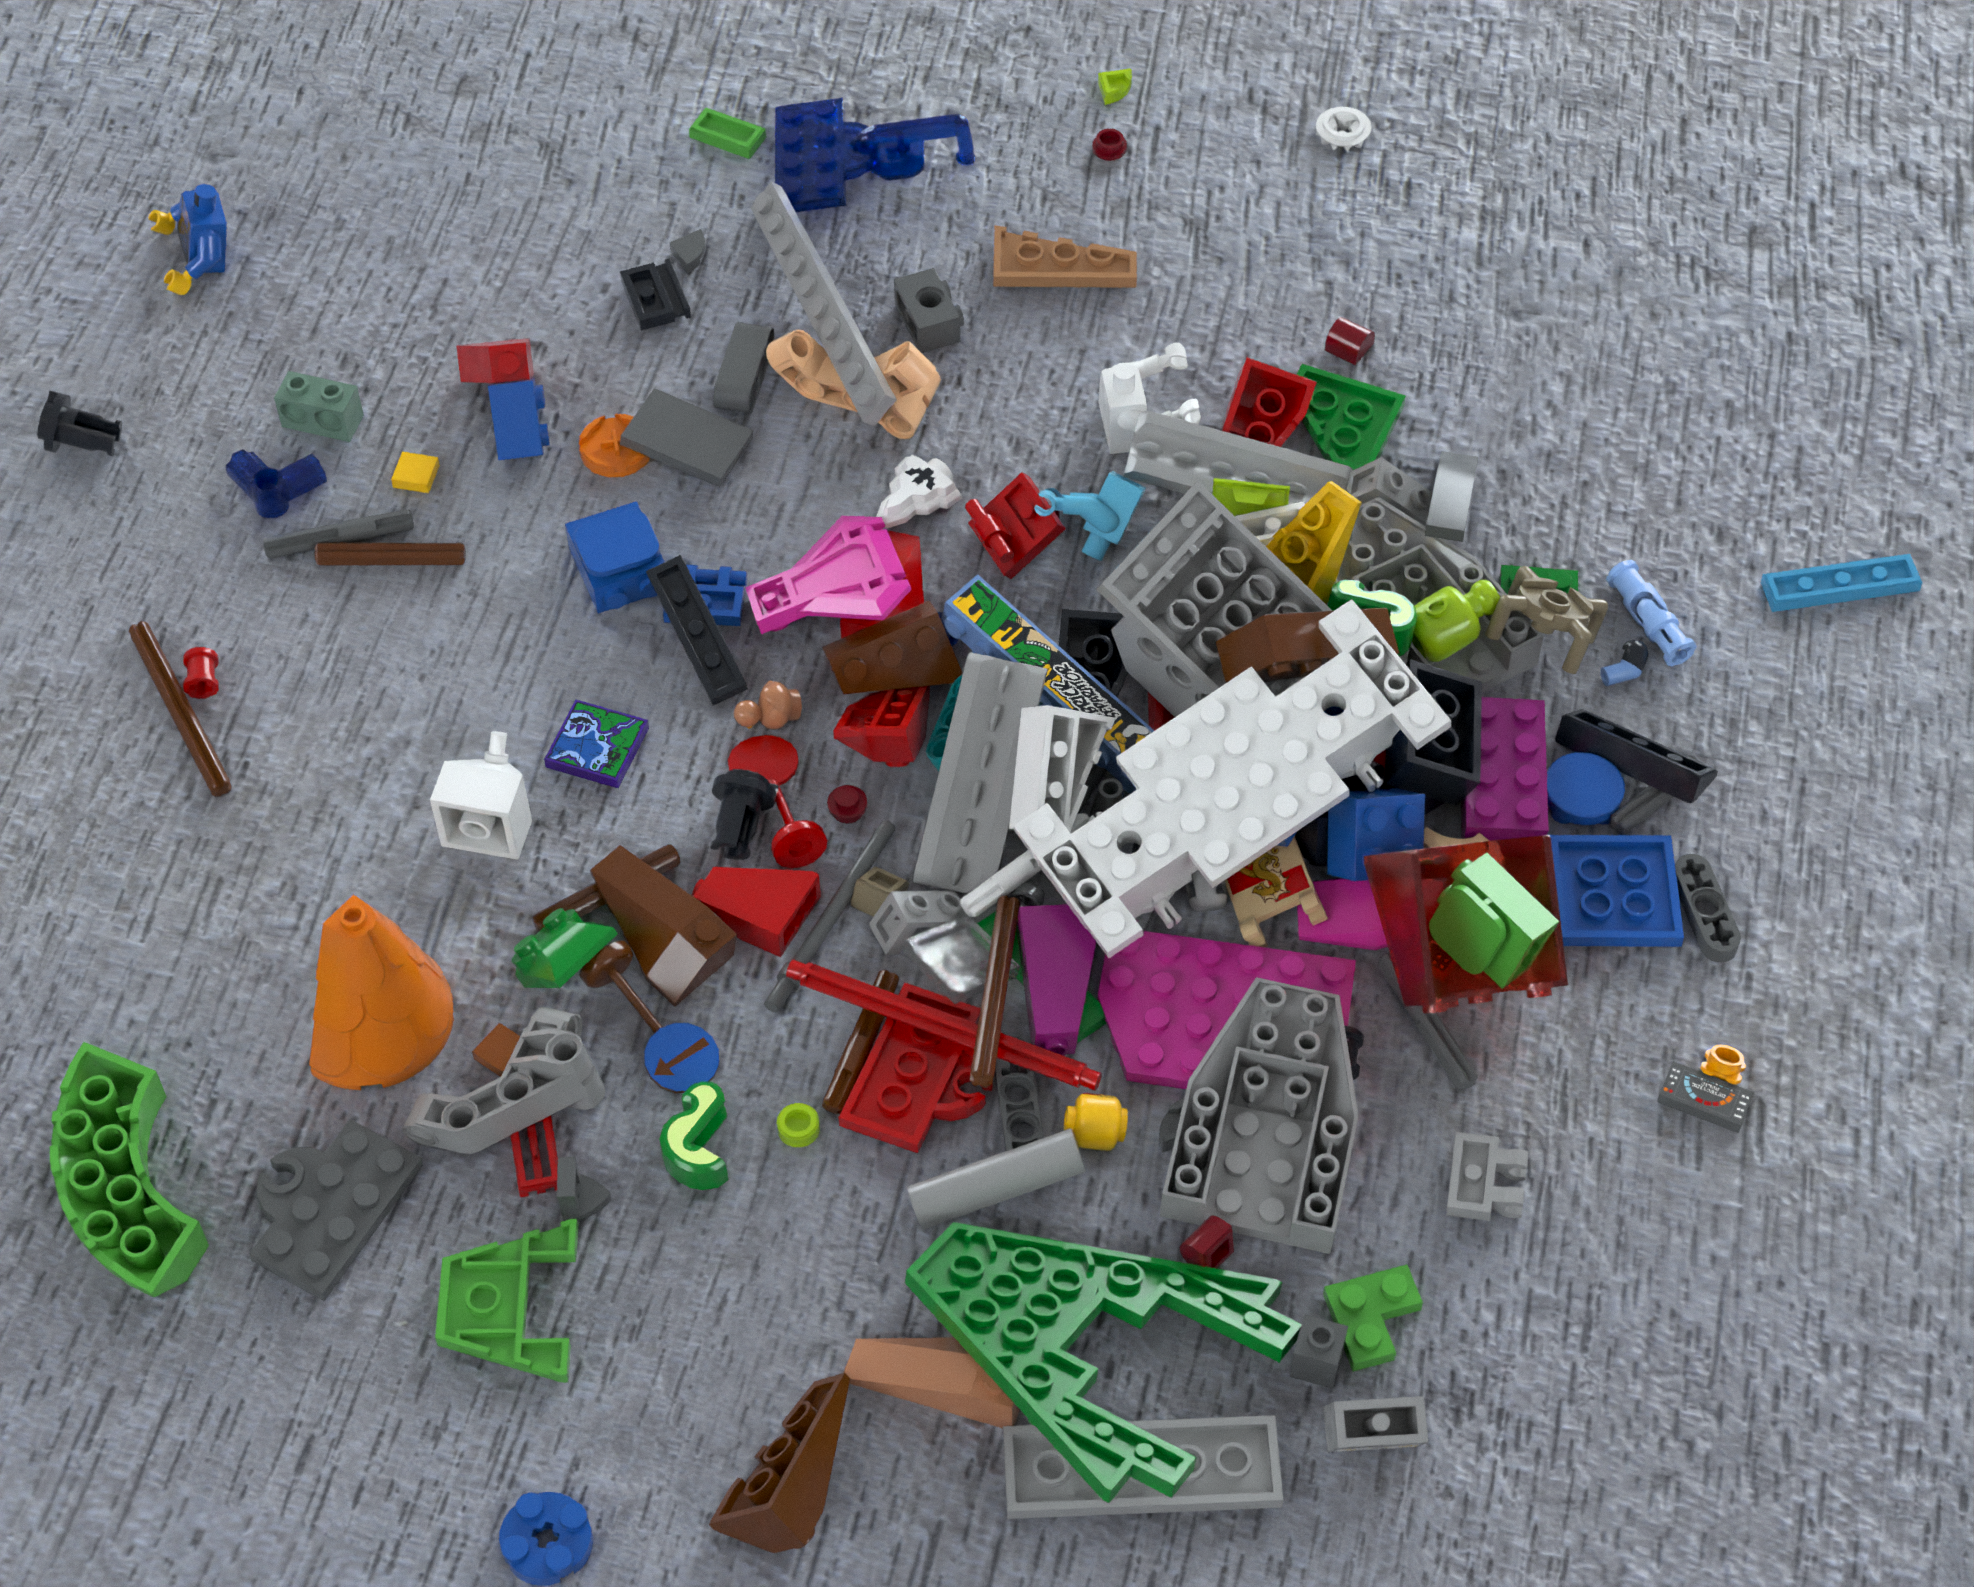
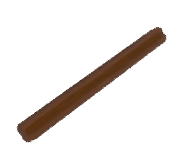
M145 621L132 624L129 628L131 639L211 794L215 797H220L223 794L229 793L232 789L230 779L149 624Z
M1006 895L998 899L969 1079L974 1086L981 1085L984 1088L989 1087L993 1083L1020 905L1016 897L1009 898Z

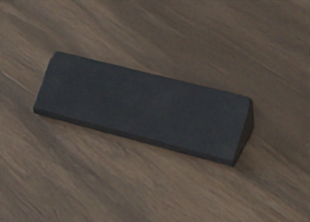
M1584 709L1563 715L1555 737V741L1558 744L1575 752L1601 756L1615 765L1621 773L1686 803L1696 801L1716 778L1718 773L1715 768Z

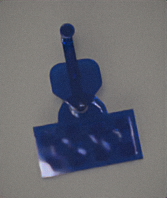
M843 98L776 106L775 183L783 188L795 212L846 206V181L858 178L868 171L887 181L907 179L919 175L925 167V141L956 137L958 152L955 155L956 161L962 165L973 164L976 157L970 125L964 115L951 114L877 124L868 127L858 122H845Z

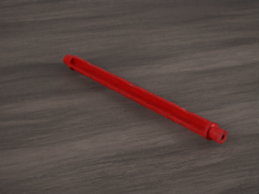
M793 959L788 965L786 977L799 981L803 987L972 1049L975 1047L978 1028L976 1023L811 962L804 964ZM1000 1033L997 1058L1077 1088L1083 1086L1094 1091L1097 1090L1102 1073L1087 1068L1086 1063Z

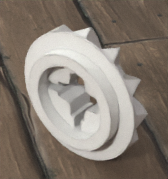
M1335 107L1328 109L1318 117L1316 122V135L1320 136L1322 144H1331L1333 150L1338 147H1344L1348 152L1351 146L1361 148L1363 142L1370 138L1371 122L1369 118L1354 108Z

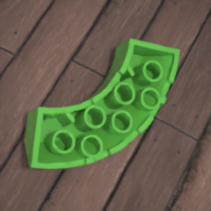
M83 1042L70 1063L61 1083V1096L57 1110L52 1113L53 1132L50 1146V1165L56 1191L69 1223L88 1251L107 1270L125 1283L154 1298L186 1282L209 1247V1244L199 1221L172 1206L154 1189L150 1181L147 1155L149 1138L158 1111L167 1097L157 1071Z

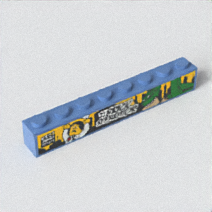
M977 574L945 602L941 622L946 631L952 637L962 640L972 649L973 653L1047 668L1048 671L1039 706L1049 705L1116 718L1112 729L1106 730L1099 748L1102 754L1096 765L1104 767L1121 782L1126 792L1131 794L1136 791V787L1117 764L1116 756L1155 730Z

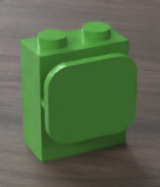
M1485 853L1473 862L1470 859H1466L1454 870L1451 875L1454 882L1438 897L1437 902L1440 905L1430 920L1429 929L1436 943L1465 971L1471 974H1479L1484 971L1503 989L1529 970L1559 921L1488 853Z

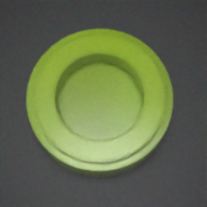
M794 1103L783 1108L777 1117L779 1138L786 1145L796 1148L805 1147L813 1143L820 1132L819 1116L815 1109L804 1103Z

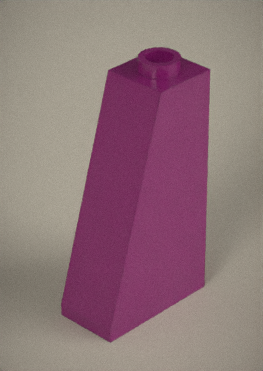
M1068 904L1019 907L1016 931L1031 1044L1063 1056L1075 1054L1097 942L1090 932L1085 929Z

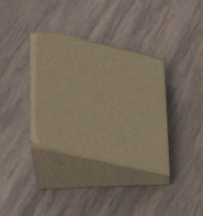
M873 867L856 880L850 902L851 906L874 917L890 892L907 891L909 882L881 868Z

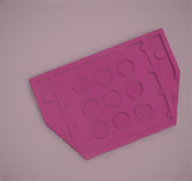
M1143 931L1144 935L1111 958H1108L1106 954L1104 957L1097 1001L1101 1004L1104 1011L1105 1021L1110 1031V1039L1115 1051L1119 1055L1120 1065L1126 1081L1187 1089L1189 1078L1256 977L1340 995L1344 1026H1348L1356 960Z

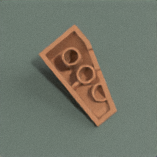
M954 1337L856 1339L844 1373L850 1378L849 1384L1003 1428V1426H1014L1020 1410Z

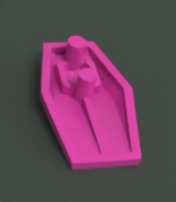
M1400 877L1352 881L1344 878L1312 881L1328 920L1313 926L1308 914H1305L1302 905H1298L1299 940L1379 950L1431 934L1429 923L1440 905L1437 899L1441 894V882Z

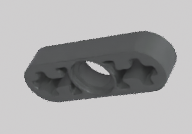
M1683 855L1675 863L1679 900L1703 955L1709 960L1719 963L1730 961L1737 953L1741 935L1712 867L1700 855ZM1690 870L1692 875H1699L1697 889L1694 890L1695 882L1691 874H1685V871ZM1700 901L1710 902L1716 907L1717 912L1711 915L1702 914L1696 909L1695 904ZM1717 925L1718 928L1716 932L1718 934V937L1722 942L1728 941L1727 946H1722V944L1719 941H1713L1715 935L1714 927H1716Z

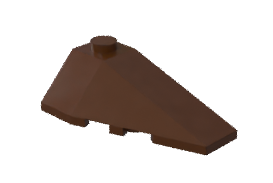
M846 1373L813 1382L782 1421V1426L786 1431L769 1446L763 1445L755 1455L759 1465L748 1479L744 1481L741 1478H737L728 1489L709 1523L714 1531L771 1553L794 1548L800 1549L811 1541L815 1534V1526L825 1507L850 1378Z

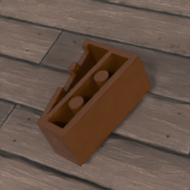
M930 600L822 647L843 694L954 683L963 674L938 612Z

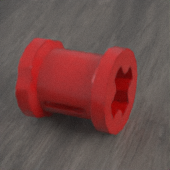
M195 647L186 651L183 655V664L187 668V677L183 681V691L196 699H206L216 695L219 691V682L215 678V668L219 664V657L216 651L206 647Z

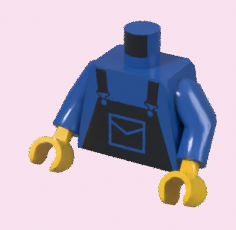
M200 184L196 186L195 190L184 191L181 193L180 202L172 206L168 214L159 210H153L149 214L148 219L156 222L151 230L160 234H171L177 221V231L186 261V271L182 274L173 269L169 270L164 277V282L169 284L166 288L167 290L178 295H185L191 287V280L193 278L197 280L204 273L225 272L227 224L219 193L213 186Z

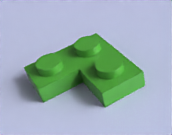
M1407 1264L1324 1286L1323 1296L1333 1322L1348 1326L1344 1351L1352 1372L1394 1361L1396 1351L1384 1320L1420 1311L1423 1303Z

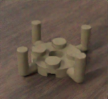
M1528 566L1520 567L1517 570L1508 594L1500 597L1485 635L1492 640H1499L1511 611H1521L1532 620L1531 626L1541 633L1552 634L1554 630L1569 632L1574 637L1562 669L1567 673L1576 674L1589 644L1594 642L1607 613V601L1604 599L1586 598L1571 587L1567 594L1556 589L1558 582L1539 578Z

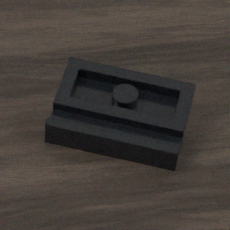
M665 259V264L657 266L654 263L620 271L622 285L641 331L676 322L675 318L684 315L686 319L691 318L689 304L670 259Z

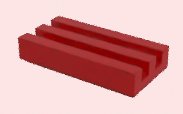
M551 1115L538 1122L543 1121L552 1176H543L535 1123L527 1127L535 1179H526L519 1131L510 1135L520 1198L529 1196V1192L537 1191V1194L546 1193V1189L553 1187L557 1191L558 1154Z

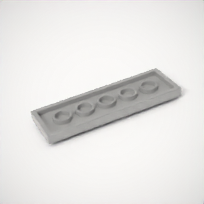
M1275 1415L1127 1421L1195 1456L1194 1471L1172 1498L1130 1477L1110 1503L1103 1501L1035 1426H1003L1007 1519L1282 1508L1283 1506Z

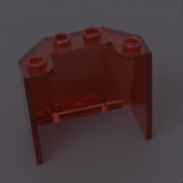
M1550 835L1499 839L1363 856L1365 869L1405 1006H1422L1423 1014L1448 1011V1008L1459 1006L1458 998L1467 997L1468 1004L1493 1001V993L1525 990L1527 998L1552 996L1551 988L1568 985ZM1485 853H1488L1559 921L1529 970L1503 989L1484 971L1479 974H1471L1465 971L1436 943L1429 929L1430 920L1440 905L1437 902L1438 897L1454 882V879L1451 877L1454 870L1466 859H1470L1473 862Z

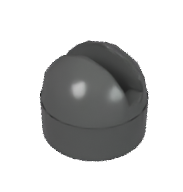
M1026 881L1016 888L1009 898L1016 897L1020 902L1019 907L1043 906L1045 893L1035 881Z

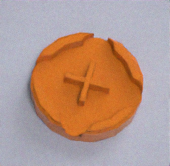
M615 414V418L608 419L602 416L585 426L579 436V453L584 465L593 473L605 477H624L636 473L647 465L650 457L620 445L621 434L634 416Z

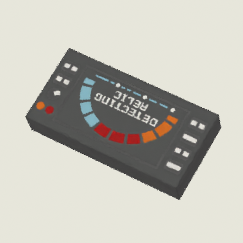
M1673 1061L1657 1102L1739 1133L1754 1092Z

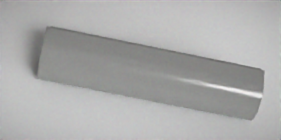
M1070 1128L909 1185L907 1188L918 1222L922 1229H926L1086 1172L1074 1133Z

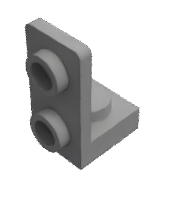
M1381 457L1349 472L1346 491L1361 501V505L1379 497L1422 525L1427 524L1432 492Z
M953 890L891 891L870 921L869 926L885 955H899L917 928L966 927L971 918L964 912L960 904L961 899Z

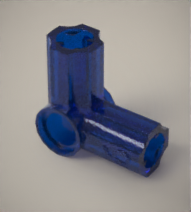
M241 449L232 454L230 461L225 465L227 475L254 501L257 513L264 518L282 516L289 509V501L327 482L326 473L319 460L313 454L281 470L269 468L253 451L247 452Z

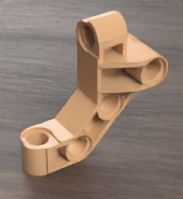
M794 330L772 341L767 346L766 355L769 364L802 396L858 412L827 352L808 333L803 330ZM907 341L874 357L897 399L878 423L891 435L899 439H910L914 436L941 381L936 367L911 342Z

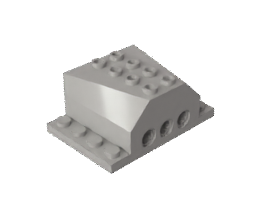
M1199 481L1180 498L1096 589L1123 615V618L1111 631L1126 671L1174 717L1226 684L1216 641L1262 615L1332 611ZM1297 678L1264 683L1276 697L1285 691L1292 681L1295 683Z

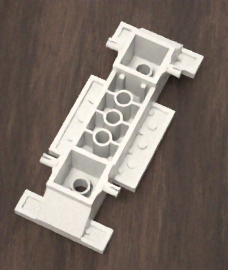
M1352 599L1319 621V629L1339 654L1303 679L1297 678L1295 683L1292 681L1287 689L1276 697L1251 666L1116 756L1117 764L1136 787V791L1103 813L1101 811L1095 813L1096 817L1092 815L1088 823L1073 833L1069 832L1048 803L1013 825L1016 834L1036 859L1039 867L1108 958H1111L1144 935L1143 929L1135 920L1141 914L1155 910L1168 929L1174 927L1173 921L1176 925L1181 921L1182 917L1176 912L1169 900L1175 891L1192 881V873L1199 870L1211 887L1214 888L1349 796V789L1341 780L1342 778L1357 775L1369 792L1375 791V786L1378 789L1382 785L1383 780L1377 775L1370 764L1376 755L1392 745V738L1400 729L1418 750L1451 727L1450 718ZM1332 706L1340 707L1344 710L1343 713L1337 716L1327 715L1324 711ZM1127 843H1137L1141 846L1138 851L1132 854H1125L1120 851L1121 847Z

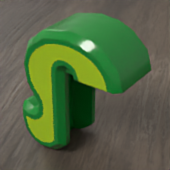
M1341 580L1333 584L1327 605L1332 611H1335L1351 599L1360 609L1387 608L1399 650L1397 655L1400 657L1409 650L1417 622L1416 607L1405 596L1386 590L1364 591V584L1356 580Z

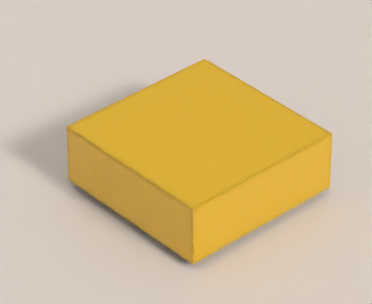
M402 451L391 478L393 488L429 493L440 466L438 457Z

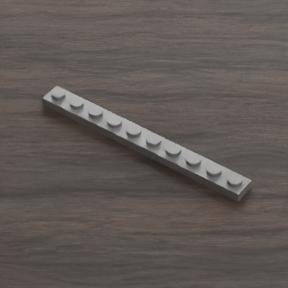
M771 181L766 189L756 197L751 210L862 421L874 427L897 399L783 188Z

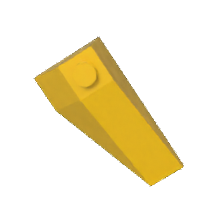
M1333 481L1327 482L1298 511V515L1285 528H1280L1272 536L1273 539L1266 545L1326 605L1329 601L1331 588L1336 582L1362 503Z

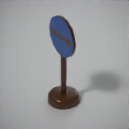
M620 940L605 946L582 967L579 976L587 987L599 988L614 982L655 1033L649 1038L644 1050V1064L650 1079L660 1088L673 1093H684L694 1083L701 1081L710 1082L714 1078L719 1066V1049L713 1037L703 1028L690 1023H672L662 1027L621 975L628 968L633 958L632 950L626 941Z

